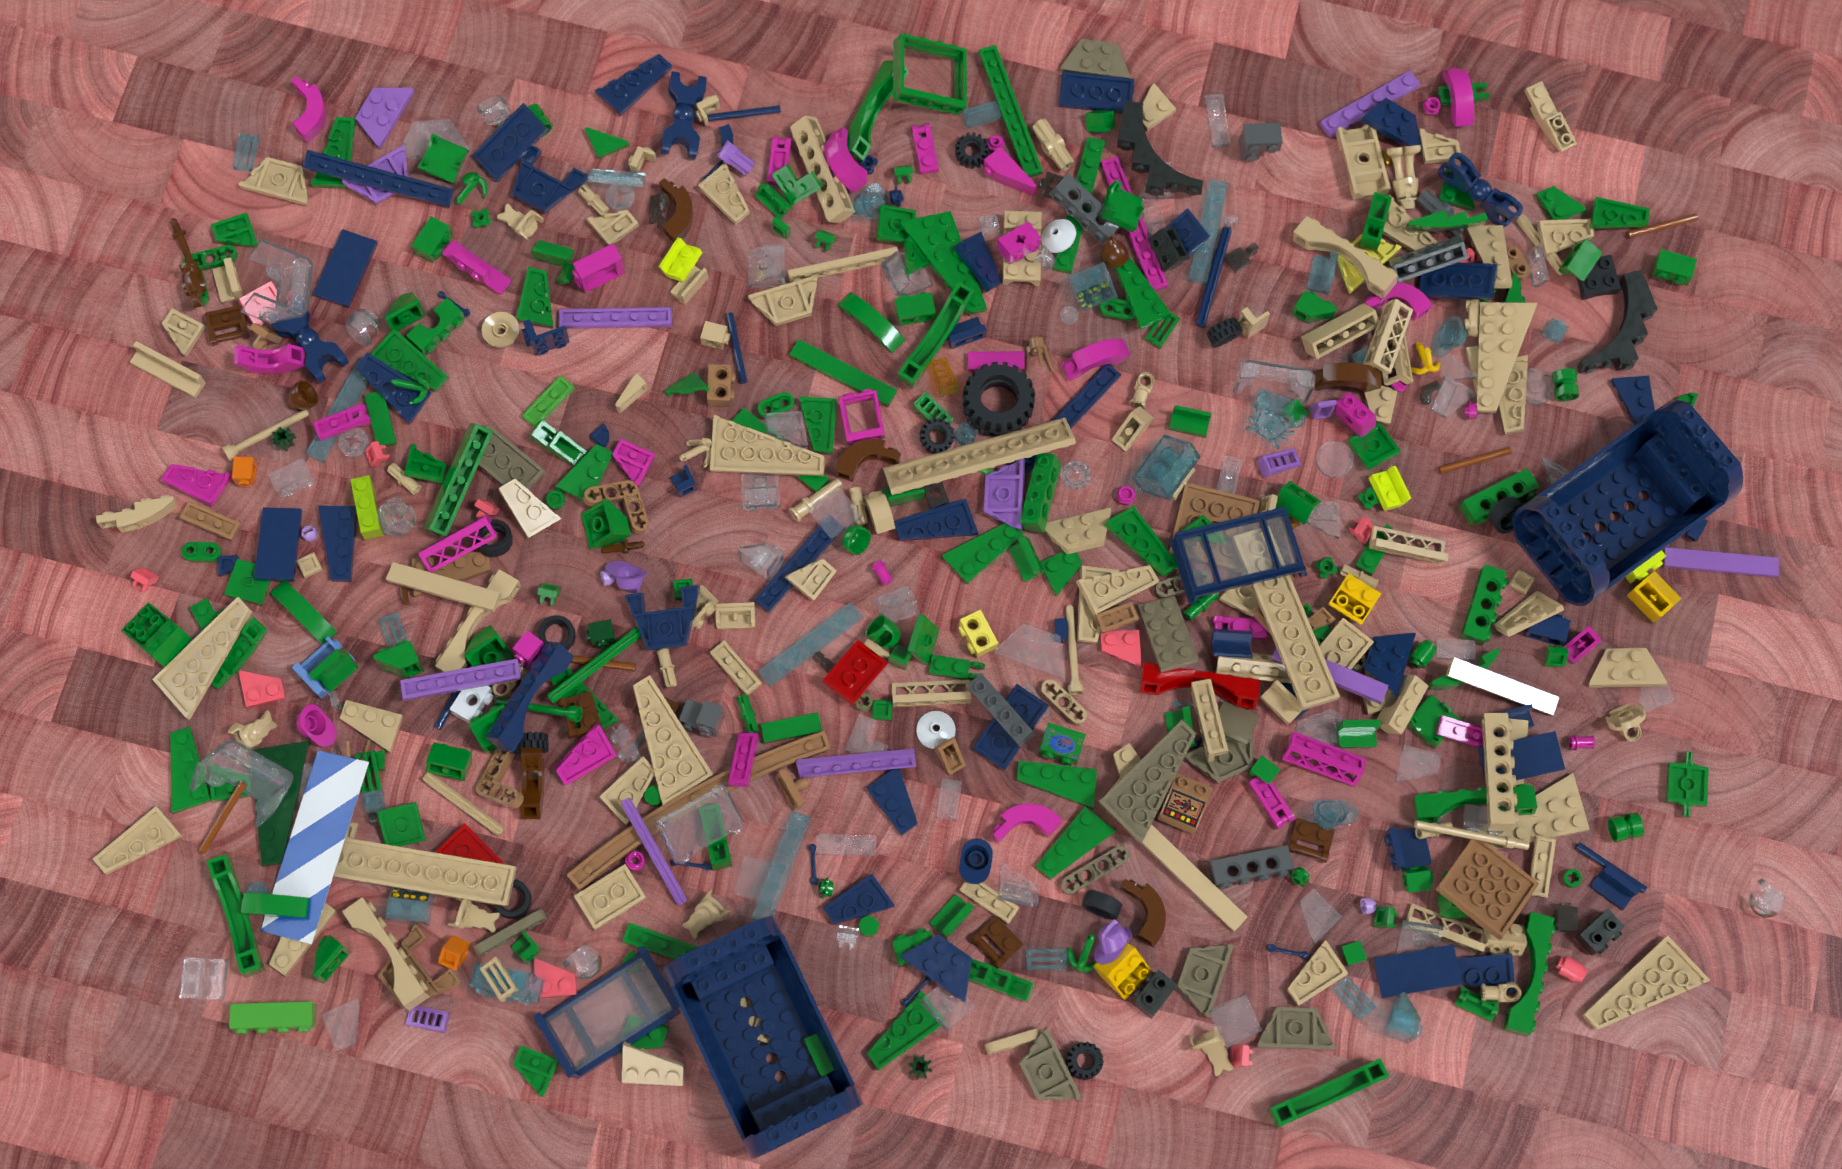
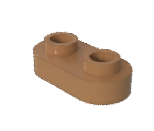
M1516 246L1506 247L1511 276L1516 273L1520 281L1527 279L1530 274V266L1522 252Z

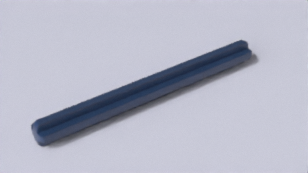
M1223 227L1196 321L1197 327L1204 328L1207 323L1232 229L1229 227Z

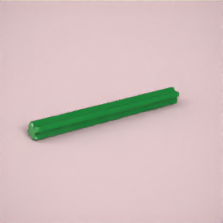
M633 628L547 693V698L552 703H555L641 638L642 635L639 628Z

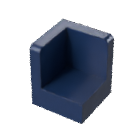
M687 465L683 466L684 471L671 476L679 497L697 490L696 483Z

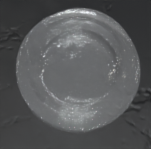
M1072 306L1063 308L1060 313L1061 321L1068 325L1076 323L1079 317L1077 309Z

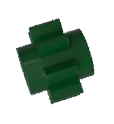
M280 426L279 430L272 432L275 438L271 442L276 444L277 450L283 448L288 451L291 445L295 446L292 439H295L296 436L294 433H291L289 427L285 430Z
M922 1055L921 1059L913 1056L915 1062L908 1063V1066L912 1067L909 1075L915 1074L917 1081L919 1076L927 1079L926 1073L932 1072V1069L928 1068L932 1061L926 1062L924 1055ZM917 1063L925 1065L924 1072L921 1073L920 1070H915Z

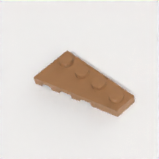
M481 552L467 553L432 573L458 581L468 580L491 572V558L483 555ZM440 556L427 557L432 567L439 564ZM421 558L412 559L413 568L429 572ZM414 589L415 598L425 593Z

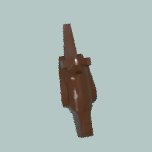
M185 249L186 262L179 265L183 273L182 287L184 293L191 297L193 308L203 306L202 295L206 292L205 282L198 263L193 261L190 249Z

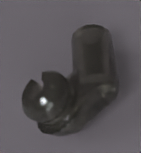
M1437 380L1421 388L1419 399L1423 405L1431 404L1432 392L1440 389V384Z

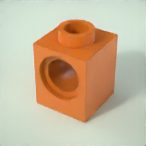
M234 457L232 479L235 484L240 487L255 485L257 462L253 457Z
M452 935L442 947L438 963L457 971L467 958L470 942Z

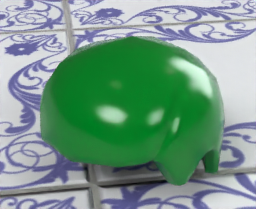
M855 524L847 528L842 537V544L845 550L855 555L863 553L871 541L870 531Z

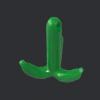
M477 172L463 175V184L467 186L459 194L455 203L460 205L478 183L481 185L483 198H485L488 193L485 179L480 177Z
M412 374L411 378L418 383L402 379L391 380V383L395 384V386L420 391V394L412 401H409V404H417L424 400L427 396V390L430 388L429 382L417 374Z
M1093 934L1088 935L1078 962L1074 958L1072 949L1068 948L1067 956L1069 963L1078 973L1090 972L1095 969L1093 966L1097 963L1096 960L1086 965L1095 939Z

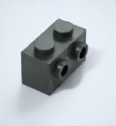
M1174 226L1161 228L1148 238L1150 247L1157 256L1159 264L1164 271L1175 269L1190 258Z
M1606 909L1575 938L1591 955L1597 952L1601 954L1609 947L1607 943L1611 939L1615 941L1623 934L1621 930L1625 926L1609 909Z
M1160 970L1156 974L1151 972L1145 980L1148 983L1144 989L1139 988L1133 996L1136 999L1133 1005L1151 1019L1178 985Z

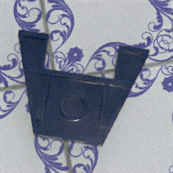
M533 146L521 159V166L512 195L519 201L546 214L589 179V176L573 168L564 183L533 167L542 153L541 149Z
M699 585L681 587L682 608L646 612L644 593L625 595L649 651L688 646L700 592Z

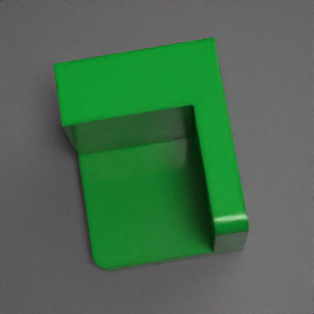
M1096 110L1086 113L1087 131L1106 132L1115 129L1114 111Z
M896 644L892 654L889 655L888 663L907 670L913 655L907 648Z
M1261 755L1248 775L1253 779L1257 776L1266 784H1270L1281 769Z
M523 931L521 933L523 936L512 945V948L528 964L542 950Z

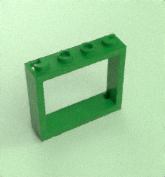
M901 33L893 41V101L960 115L967 108V49L957 45L945 44L942 41H933L925 37ZM904 49L954 60V98L904 87Z

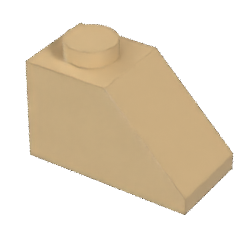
M1139 406L1129 414L1112 438V441L1124 451H1127L1145 432L1154 417Z

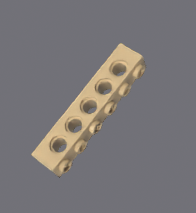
M805 115L794 123L790 129L807 172L813 171L823 186L816 193L825 212L828 222L840 224L854 214L855 210L845 186L835 176L826 160L824 143L827 141L817 117Z
M1484 713L1482 732L1488 831H1513L1515 824H1518V812L1514 811V805H1517V794L1513 793V787L1516 786V776L1512 775L1515 759L1511 756L1513 738H1510L1509 732H1512V720L1508 719V713ZM1493 733H1500L1503 737H1496ZM1495 751H1501L1504 755L1499 756ZM1496 769H1502L1505 773L1499 774L1496 772ZM1497 788H1504L1506 792L1501 793ZM1504 806L1507 808V811H1501L1498 807Z

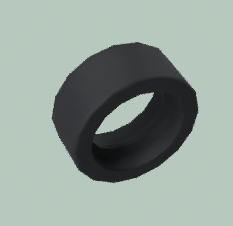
M1506 497L1500 500L1491 509L1489 522L1499 533L1512 532L1513 515L1523 504L1515 497ZM1514 510L1510 516L1502 520L1506 514Z
M492 519L490 523L495 532L503 533L505 538L496 545L483 544L478 547V550L485 556L499 557L510 550L513 537L508 524L498 519ZM486 526L480 528L478 536L483 538L486 534L490 533Z
M553 615L544 619L538 629V638L545 645L547 643L545 633L549 626L561 624L568 630V638L562 645L569 650L574 645L576 639L575 629L571 621L560 615Z
M515 879L513 888L520 889L524 895L522 906L517 910L510 911L503 906L494 905L500 915L508 919L522 917L528 912L532 903L530 890L523 882Z
M1088 890L1082 906L1098 916L1116 920L1122 908V903L1100 891Z

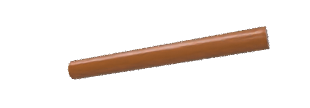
M1695 213L1627 231L1626 235L1630 239L1698 220V215Z
M1510 447L1439 466L1438 471L1440 474L1506 456L1512 454Z
M573 655L574 657L570 663L586 665L594 658ZM610 660L602 666L636 671L635 663Z
M239 782L198 849L204 854L207 852L246 788V783Z

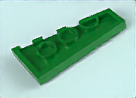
M336 117L323 154L352 162L355 118ZM316 173L315 178L311 182L312 187L349 188L342 183V179Z

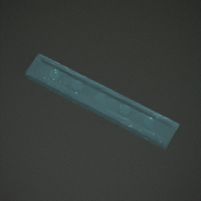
M1210 180L1201 224L1211 238L1194 252L1188 281L1207 284L1229 183Z
M359 357L326 417L357 405L369 383L356 369L363 357ZM316 434L306 451V455L324 463L340 434L320 441Z
M850 602L759 670L760 675L770 687L862 620L863 616Z
M792 811L751 920L755 921L775 915L811 817Z

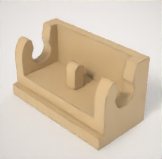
M754 602L715 605L717 630L756 628Z

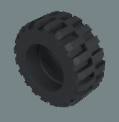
M992 362L991 366L984 364L981 366L980 371L976 369L972 372V376L968 377L963 391V412L965 416H968L967 421L969 424H974V429L978 432L983 430L984 435L989 436L991 433L995 434L994 437H997L1001 434L1021 430V426L1025 427L1033 413L1035 389L1032 388L1033 383L1031 379H1027V374L1023 370L1021 372L1018 371V366L1013 365L1010 367L1007 362H1003L1002 365H998V362ZM1003 387L1014 394L1016 405L1007 412H993L983 405L981 395L989 388Z

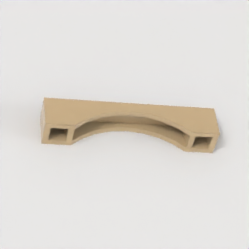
M1306 216L1293 231V241L1305 249L1328 251L1350 261L1361 272L1368 290L1380 298L1384 299L1397 284L1398 274L1392 268L1385 267L1378 259L1371 258L1361 248L1354 247L1347 239L1340 238L1329 228L1326 229L1316 219Z
M499 569L489 579L490 584L487 589L501 593L496 607L498 608L512 601L521 584L519 580ZM474 606L469 609L467 619L459 624L457 634L454 638H450L446 645V651L436 659L435 667L440 673L467 668L468 660L464 653L469 646L471 636L477 625L491 611Z
M362 897L342 912L357 932L377 939L387 949L394 967L395 981L393 990L403 1006L410 1011L430 997L426 992L429 988L423 979L418 980L416 976L418 971L412 963L408 964L405 960L408 957L402 948L398 949L395 944L398 941L393 933L386 931L385 927L387 924L381 916L377 917L375 914L377 909L371 901L367 902Z

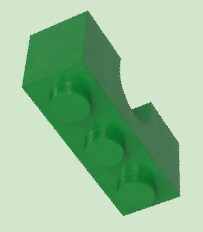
M448 298L434 309L436 317L440 320L435 328H425L419 323L406 335L408 341L425 356L428 353L431 354L441 341L448 339L450 333L455 328L461 327L464 323L465 316L463 312Z

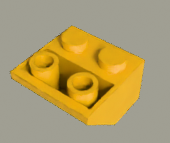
M1655 571L1627 595L1653 623L1657 622L1682 599Z
M1348 573L1328 605L1359 625H1362L1381 593Z
M1129 943L1125 945L1117 959L1111 963H1096L1093 966L1102 979L1124 1000L1152 972L1136 948Z

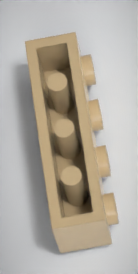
M1363 303L1301 336L1306 353L1315 359H1319L1375 329L1379 322L1376 310Z

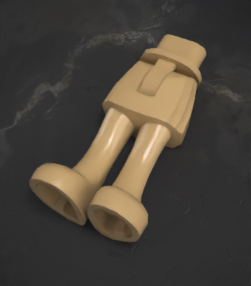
M1420 145L1387 149V155L1392 158L1395 169V180L1392 181L1393 188L1398 198L1397 201H1400V206L1404 209L1415 208L1418 178H1415L1413 158L1416 153L1420 152ZM1402 154L1404 155L1406 177H1404L1402 170Z

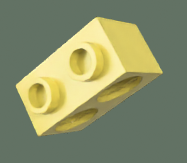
M981 610L960 619L958 630L962 637L967 638L969 642L967 647L971 654H975L976 658L998 648V641ZM969 623H975L978 626V628L975 630H971L968 628L967 625ZM982 639L986 641L987 644L981 647L978 646L976 642Z

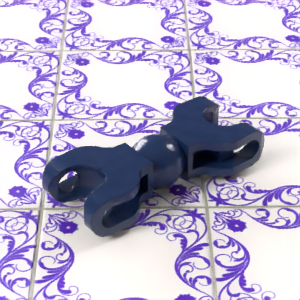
M671 72L668 94L675 102V108L672 112L674 122L663 133L661 154L668 155L671 146L682 144L687 148V157L689 159H696L700 137L692 127L695 120L694 106L704 99L707 77L698 76L697 83L694 86L688 87L680 81L679 72Z
M1462 153L1452 154L1448 162L1443 163L1439 167V177L1453 188L1460 189L1464 193L1468 191L1472 200L1481 202L1479 206L1484 209L1487 218L1495 225H1503V228L1511 223L1512 219H1516L1522 214V204L1512 195L1501 192L1496 187L1492 190V186L1487 180L1479 179L1481 175L1476 171L1473 162ZM1454 159L1460 161V167L1455 164ZM1444 169H1449L1452 174L1447 175ZM1514 206L1516 213H1513L1508 207ZM1500 214L1505 217V222L1500 220Z
M295 296L289 301L293 306V313L289 317L280 318L275 313H271L266 318L279 336L293 338L297 346L304 348L307 354L305 365L310 374L320 384L326 380L322 372L323 366L326 363L334 361L341 367H344L349 361L336 343L322 341L319 334L309 327L310 314L306 306Z

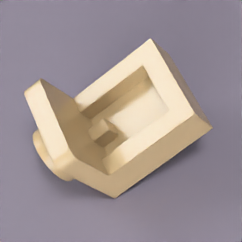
M716 95L708 96L701 102L696 103L697 111H695L698 121H702L707 126V114L720 109L718 97Z
M638 146L635 154L630 156L628 162L631 173L638 175L644 160L655 163V152L648 147L642 148Z

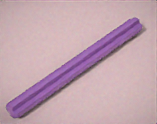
M630 798L623 800L621 806L677 905L685 903L687 898L632 800Z

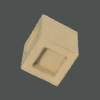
M705 321L700 337L701 345L723 350L724 345H728L730 339L727 326Z

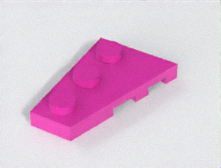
M171 464L161 480L163 483L213 507L231 481L232 473L225 472V474L216 473L213 470L203 471L197 470L194 467Z
M598 722L555 766L565 786L617 756Z

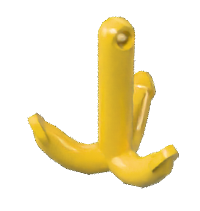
M1421 342L1416 343L1415 347L1424 367H1411L1412 373L1422 375L1429 371L1437 372L1440 369L1441 362L1438 361L1433 366L1431 350L1428 347L1424 349Z

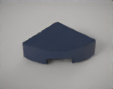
M603 423L590 435V438L604 448L609 443V432Z
M219 556L218 575L221 577L230 574L239 556Z

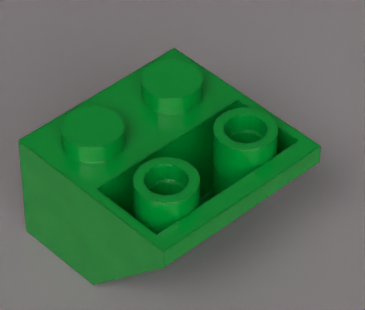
M411 641L398 642L395 647L390 649L383 648L373 655L381 669L405 679L425 672L417 650Z
M503 704L492 707L487 714L475 717L468 724L486 754L497 748L486 736L490 732L492 725L495 724L501 715V711L505 708Z

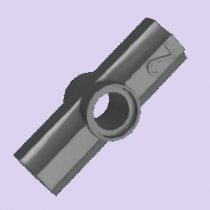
M1428 189L1416 200L1429 215L1443 210L1446 211L1447 217L1455 215L1450 204L1441 202ZM1466 228L1448 230V232L1453 237L1461 235Z

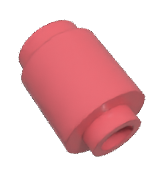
M1567 955L1564 958L1560 957L1556 964V968H1558L1557 973L1573 982L1581 983L1588 969L1584 968L1583 964Z

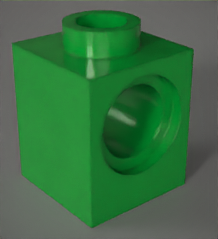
M1425 865L1402 869L1403 888L1408 893L1432 890L1431 883L1434 882L1433 872Z

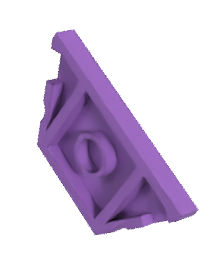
M373 88L355 117L358 124L365 130L378 149L381 150L415 93L413 88Z
M403 145L367 166L408 177L405 146ZM342 180L345 186L375 204H379L395 195L391 192Z
M1024 458L1009 466L1005 465L998 471L985 475L984 513L1019 531H1022L1020 518L1023 511Z

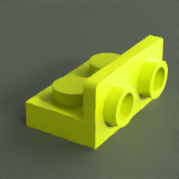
M678 237L659 267L667 277L684 282L703 252L700 248L685 244L682 238Z
M1396 466L1390 467L1387 471L1372 474L1369 477V481L1384 511L1402 507L1411 499Z

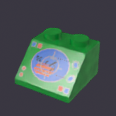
M1048 722L1039 753L1042 754V757L1049 760L1056 758L1065 765H1076L1086 734Z

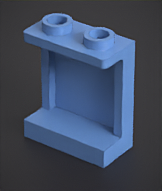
M329 637L325 638L327 642L301 665L297 662L292 667L321 700L329 691L321 680H312L309 673L336 649L343 647L337 639L331 640Z

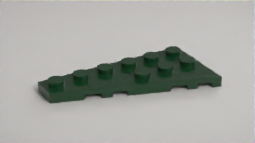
M310 741L250 750L261 865L263 867L282 864L289 841L288 836L293 823L294 810H296Z

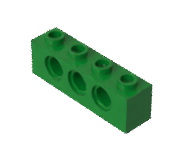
M1037 454L1020 518V523L1026 531L1045 532L1062 466L1056 454Z
M1526 468L1469 497L1461 503L1459 508L1470 526L1476 523L1480 525L1488 520L1487 517H1489L1491 509L1499 502L1497 495L1503 498L1515 497L1519 501L1524 498L1529 500L1537 495L1536 491L1540 486L1529 468ZM1513 487L1518 488L1520 490V493H1516L1513 490ZM1480 504H1485L1488 510L1483 509Z
M1486 564L1480 569L1459 639L1479 646L1490 640L1492 631L1489 629L1491 624L1495 623L1497 613H1495L1496 606L1499 607L1502 601L1500 592L1501 589L1506 587L1508 579L1505 576L1507 571ZM1486 585L1492 586L1494 588V592L1489 591L1486 588ZM1481 602L1486 603L1489 609H1484L1481 606ZM1476 620H1481L1484 626H1478Z

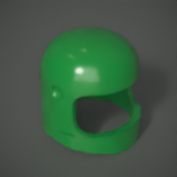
M882 614L869 624L865 637L871 641L875 640L883 649H889L898 643L901 631L898 625Z

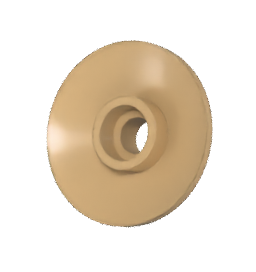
M496 312L489 315L482 325V335L489 345L498 348L507 347L514 343L520 332L517 319L506 312ZM500 330L505 331L504 334H498Z

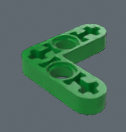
M224 245L191 254L193 261L198 263L205 282L206 292L202 295L203 306L207 305L210 300L203 271L225 266L223 259L227 258L228 251L231 252V259L235 262L238 259V253L232 245ZM209 255L215 256V261L207 263L206 258Z

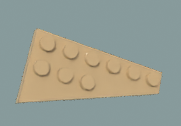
M714 415L710 459L711 472L824 476L825 456Z
M649 675L633 685V690L663 806L705 781L713 773Z
M1574 773L1537 794V810L1535 814L1518 816V824H1515L1513 831H1488V825L1476 832L1500 837L1510 836L1514 837L1515 840L1533 843L1535 836L1556 838L1588 831L1590 828ZM1489 843L1496 850L1505 849L1503 845Z
M1667 935L1582 1016L1595 1030H1599L1711 980Z

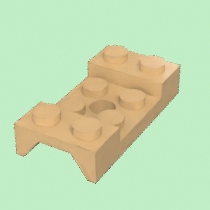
M1368 125L1352 130L1338 127L1336 138L1339 150H1342L1352 200L1372 197L1374 192L1388 194L1391 187L1376 130ZM1366 156L1368 162H1361L1359 157Z
M1005 211L1004 235L1029 221L1041 236L1042 212ZM1041 242L1037 251L1028 253L1018 262L1015 261L1009 264L1003 257V285L1019 281L1030 282L1035 286H1040Z

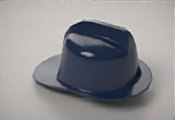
M973 838L967 841L962 848L959 874L967 883L980 884L990 874L993 850L987 841Z

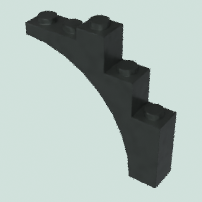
M1125 100L1117 148H1121L1124 151L1134 150L1131 170L1137 173H1148L1146 193L1152 196H1164L1166 189L1174 193L1184 192L1192 196L1202 195L1204 180L1192 178L1176 171L1155 153L1144 130L1142 117L1143 103Z
M1642 269L1624 274L1619 281L1623 293L1624 312L1618 334L1606 348L1593 356L1582 359L1577 365L1579 373H1592L1597 368L1603 367L1606 369L1613 365L1616 370L1623 369L1625 371L1633 368L1639 358L1634 346L1643 343L1648 335L1643 321L1651 319L1657 311V306Z

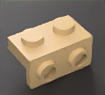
M703 585L700 586L691 630H698L705 623L704 618L710 616L716 610L714 606L719 601Z
M1512 924L1500 941L1484 929L1486 944L1484 952L1493 954L1512 953V956H1522L1527 945L1524 925Z

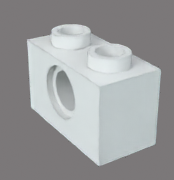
M483 686L461 690L450 708L451 713L470 724L472 719L483 714L482 709L491 702L493 698L491 687ZM477 698L478 702L475 705H468L470 699Z

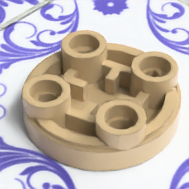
M1472 299L1466 301V311L1469 318L1465 319V327L1468 329V336L1479 337L1480 301Z

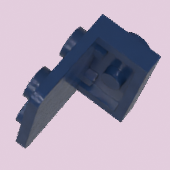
M531 320L523 321L524 329L521 330L527 347L531 346L534 356L538 354L544 355L554 348H563L570 342L566 326L536 335Z
M1397 827L1389 828L1385 832L1384 842L1388 846V860L1393 871H1399L1408 867L1429 866L1431 864L1427 838H1417L1415 834L1416 828L1397 830Z

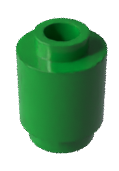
M1429 640L1419 642L1409 656L1410 664L1417 669L1425 668L1436 654V646Z

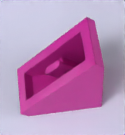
M1589 625L1563 648H1568V658L1574 664L1594 649L1602 639Z

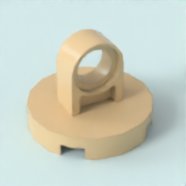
M1636 703V707H1630L1629 704L1619 706L1609 712L1610 717L1605 718L1610 729L1621 731L1622 735L1632 742L1637 741L1641 737L1642 731L1639 724L1646 718L1643 706ZM1635 727L1636 733L1633 736H1627L1628 729Z

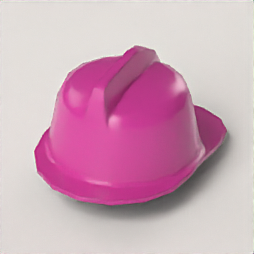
M310 704L305 706L301 713L296 716L297 729L303 736L310 737L314 743L322 747H328L335 742L337 736L335 725L317 705Z

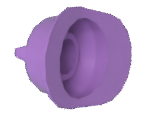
M624 561L609 562L605 566L606 571L616 578L620 589L633 593L640 591L643 578L648 574L647 571Z
M1114 919L1109 924L1104 925L1098 933L1099 944L1094 952L1096 962L1108 964L1117 959L1132 936L1131 930L1127 927H1122Z

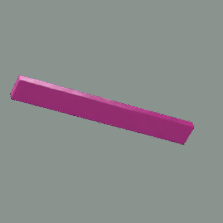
M1118 156L1101 161L1100 165L1108 186L1117 180L1122 183L1121 189L1132 194ZM1140 217L1137 229L1133 233L1126 230L1144 277L1155 291L1168 288V283L1159 260L1150 247L1148 241L1149 234L1142 217Z

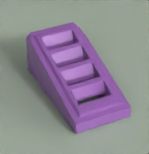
M1336 400L1322 401L1311 405L1310 413L1312 419L1330 417L1337 404Z
M1292 448L1263 455L1257 461V465L1263 478L1299 467L1301 462L1295 449ZM1288 455H1289V457H1290L1292 463H1289V460H1288V458H1287Z
M416 1006L409 1011L405 1025L446 1033L450 1013ZM415 1010L419 1011L417 1021L412 1022ZM423 1012L426 1013L424 1024L420 1023ZM430 1014H434L432 1024L428 1025ZM438 1015L441 1016L439 1027L435 1026Z

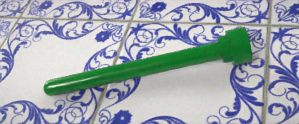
M497 698L494 703L499 706L503 704L506 707L510 700ZM530 703L527 709L528 711L566 716L567 719L574 722H579L583 715L582 707L574 705L568 708Z

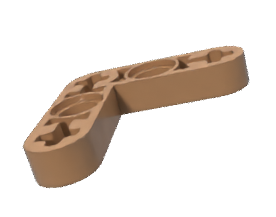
M626 480L594 486L585 491L583 501L586 505L593 507L604 499H608L611 503L622 501L632 532L643 534L647 530L649 525L638 486L634 481ZM626 487H629V489H633L631 493H629V491L624 490L626 489ZM611 489L615 491L616 496L608 497L605 491ZM590 493H592L593 496H597L595 500H593L592 498H588ZM629 504H637L639 506V510L632 511L629 508ZM636 516H639V517H638V520H639V523H640V524H643L642 528H640L639 525H636V523H637V517H636Z
M497 748L477 783L476 792L485 799L511 809H516L524 801L523 794L514 788L501 784L515 753L501 751ZM496 767H499L498 772L495 775H492L493 770ZM503 789L502 795L497 798V793ZM509 796H511V797H513V798H515V799H514V800H510V799H508V798H509Z

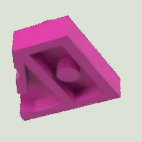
M620 439L612 454L616 462L639 488L655 458V454L623 439Z

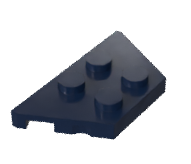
M1388 98L1382 100L1360 119L1361 122L1402 146L1420 145V152L1422 151L1416 115Z
M1416 633L1376 636L1373 638L1374 643L1370 647L1363 672L1369 677L1389 685L1388 689L1392 691L1391 694L1397 697Z
M941 935L931 938L900 956V958L956 998L965 1002L972 958Z

